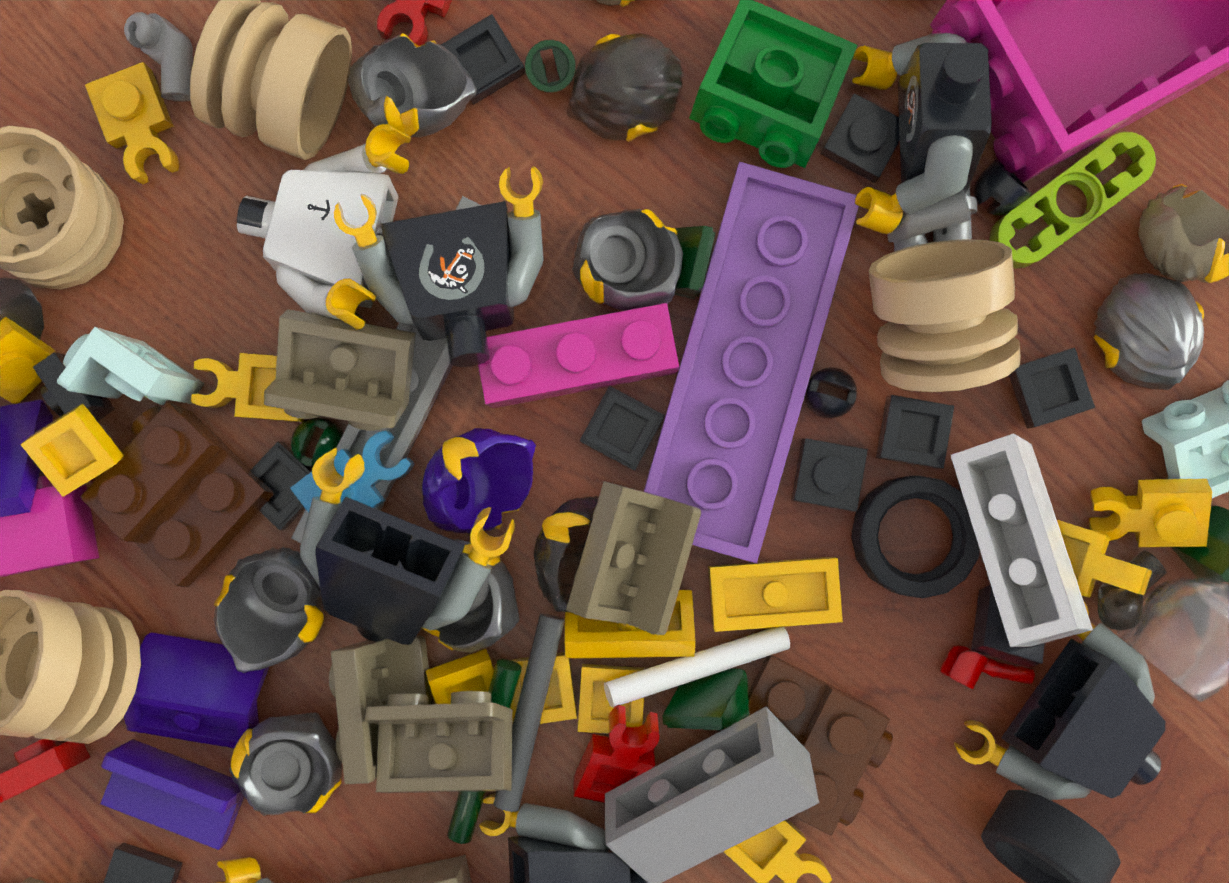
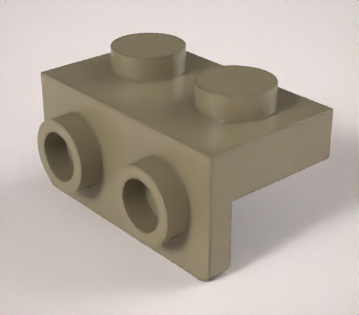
M287 309L279 317L276 379L264 391V405L284 409L286 414L301 419L324 416L346 420L352 427L360 430L376 431L384 428H393L409 404L416 333L365 324L362 329L357 330L340 319Z
M603 481L566 610L584 618L629 624L651 634L665 635L701 516L700 509L656 494Z
M421 635L416 636L410 645H402L390 639L376 642L365 640L331 651L332 665L329 671V687L332 695L336 698L339 726L336 736V753L338 759L343 764L345 784H363L376 780L379 724L365 721L366 707L388 706V695L391 694L428 695V705L433 704L431 688L425 670L429 669L426 640Z
M482 691L451 693V704L428 705V695L391 694L388 695V706L366 707L365 721L379 724L376 792L511 791L513 709L491 703V693Z

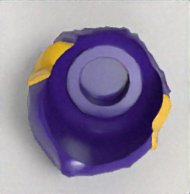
M474 428L460 436L445 441L427 464L423 477V505L429 521L438 529L445 530L446 532L471 534L478 514L483 509L491 507L483 529L484 531H491L494 528L500 530L503 513L519 511L529 495L533 482L532 459L536 448L533 440L516 435L503 434L491 429Z

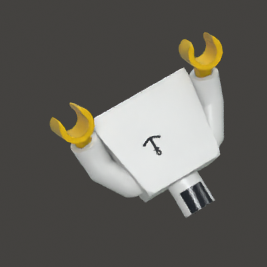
M388 124L376 126L370 132L366 144L310 163L304 170L286 171L282 175L275 202L245 196L240 202L237 213L238 232L265 238L263 258L276 271L278 285L306 313L340 319L357 330L362 329L365 325L364 320L354 315L357 306L371 308L372 302L376 300V295L369 291L352 250L353 245L356 243L355 237L339 229L335 223L334 209L335 205L339 202L346 221L355 226L362 225L367 222L369 216L368 210L360 196L365 194L376 205L377 215L372 226L375 235L383 236L381 224L393 222L399 197L389 175L381 173L385 172L386 169L396 174L407 172L409 161L395 154V151L401 144L409 143L411 137Z

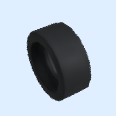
M906 476L885 481L866 495L854 516L851 539L856 560L871 580L896 594L922 599L946 594L966 580L979 559L980 548L963 494L944 480L924 476ZM913 498L928 500L941 508L950 521L953 534L951 549L944 561L933 570L919 574L902 572L892 566L881 552L878 539L880 523L887 511L900 501Z
M1008 790L981 834L986 848L993 856L1027 883H1110L1121 864L1116 849L1084 819L1041 795L1025 790Z

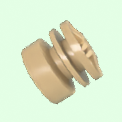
M260 0L218 1L204 25L192 65L190 101L194 116L203 124L214 128L226 127L232 134L239 137L252 135L257 130L259 140L267 147L303 160L314 157L325 145L344 102L352 61L351 37L344 27L308 14H296L289 21L288 14L282 5L274 2H261Z
M17 126L0 128V268L34 287L62 290L88 282L108 266L120 246L124 219L117 195L98 173L94 172L87 164L81 162L73 152L58 140L34 128Z
M958 239L930 242L889 253L871 264L869 279L873 311L880 319L889 321L880 327L877 334L878 346L883 351L880 359L881 375L888 384L910 391H959L995 382L1009 376L1020 366V342L1015 338L1018 332V318L1013 312L1004 308L1015 298L1013 257L1010 247L1000 242L988 240Z
M22 590L1 591L0 735L26 738L34 736L40 739L86 744L107 736L124 717L135 695L140 673L139 638L131 620L118 610L111 608L93 607L86 603L63 602L60 598Z

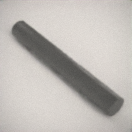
M540 613L512 726L511 791H496L493 803L495 807L501 810L519 811L565 619L544 613Z

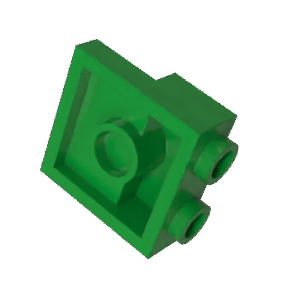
M740 0L699 87L689 119L700 123L701 131L713 141L728 143L737 139L758 148L761 158L772 166L786 168L796 164L805 168L821 137L858 45L754 0Z

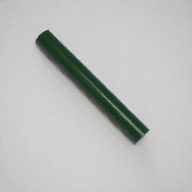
M507 659L497 660L488 690L491 693V703L507 708L511 707L522 670L521 665ZM486 791L459 792L447 832L450 840L459 844L471 842Z

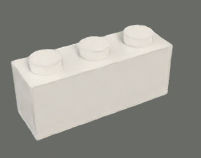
M1011 434L952 454L951 459L1010 647H1031L1093 630L1032 444L1016 434Z

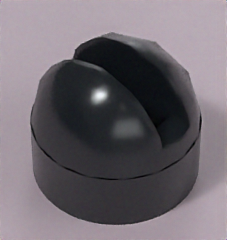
M996 159L981 173L974 188V197L977 198V204H982L991 196L995 199L987 209V213L991 215L1008 214L1032 195L1028 187L1014 173L1005 170L1004 165Z
M835 367L824 368L810 377L804 398L808 408L817 416L836 418L846 414L854 406L857 398V387L851 375L846 371ZM822 382L846 390L848 393L846 401L832 395L817 392L819 383Z

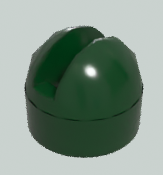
M540 41L529 50L526 56V75L532 85L541 91H560L569 85L575 74L576 64L571 50L559 41ZM552 49L560 80L548 83L546 68L540 51Z
M312 418L305 420L297 426L292 434V452L299 462L313 468L315 462L321 456L337 448L343 432L335 423L326 419ZM316 427L324 429V432L316 445L313 458L307 457L305 455Z

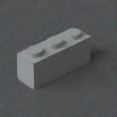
M764 707L605 793V845L647 883H662L818 804L819 799L810 753L767 707Z

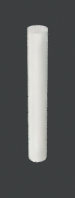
M784 627L769 628L696 652L695 657H681L604 682L607 700L610 706L614 708L617 705H623L788 650L790 648L789 635Z

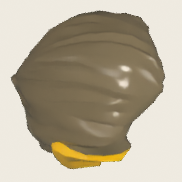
M1183 184L1173 186L1167 193H1158L1156 199H1149L1147 208L1143 210L1139 221L1138 234L1145 257L1155 269L1159 270L1165 277L1172 278L1177 282L1198 280L1203 283H1212L1229 276L1228 209L1202 190L1184 195L1187 186Z

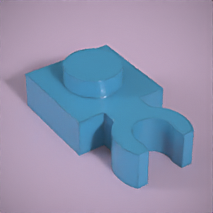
M390 431L378 432L368 439L363 449L362 458L365 468L363 475L359 480L343 490L340 502H343L344 498L348 497L376 508L386 500L375 485L381 480L401 479L412 470L414 462L410 458L399 461L392 468H388L381 463L379 455L382 447L395 438ZM348 449L338 451L334 459V467L342 476H344V469L348 460L353 457ZM312 472L290 487L308 513L312 498L320 497L322 491L316 485Z

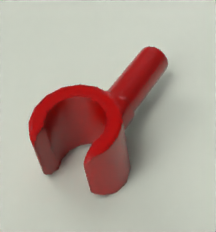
M955 645L950 649L940 669L942 674L974 690L982 672L991 677L1029 685L1033 683L1035 677L1033 669L997 662L995 659L987 658L963 645Z

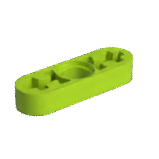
M1120 132L1111 136L1015 209L1000 218L991 230L989 241L1003 243L1012 249L1013 268H1025L1038 262L1151 177L1156 164V156L1152 145L1143 136L1133 132ZM1124 153L1128 154L1132 163L1127 167V171L1119 173L1102 185L1095 175L1111 165L1116 157ZM1062 185H1074L1084 192L1087 199V207L1081 217H1069L1058 208L1056 195ZM1042 216L1049 226L1029 240L1028 244L1031 250L1026 246L1015 250L1009 242L1016 234L1013 226L1018 230L1023 229Z

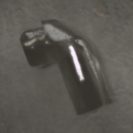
M1146 550L1141 551L1128 562L1152 571L1146 591L1167 573L1161 562ZM1107 583L1099 587L1098 615L1105 626L1116 631H1126L1135 627L1140 622L1143 614V595Z

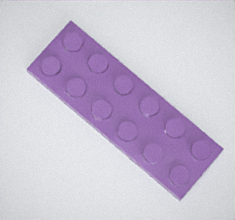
M740 161L736 169L644 491L700 509L701 516L692 545L757 564L859 206L855 204L857 195Z

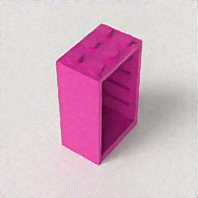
M946 0L930 24L933 29L932 34H957L963 37L967 43H981L987 47L992 122L991 133L995 138L993 143L994 151L998 160L1004 165L1005 170L1010 173L1014 172L1023 183L1229 69V0Z

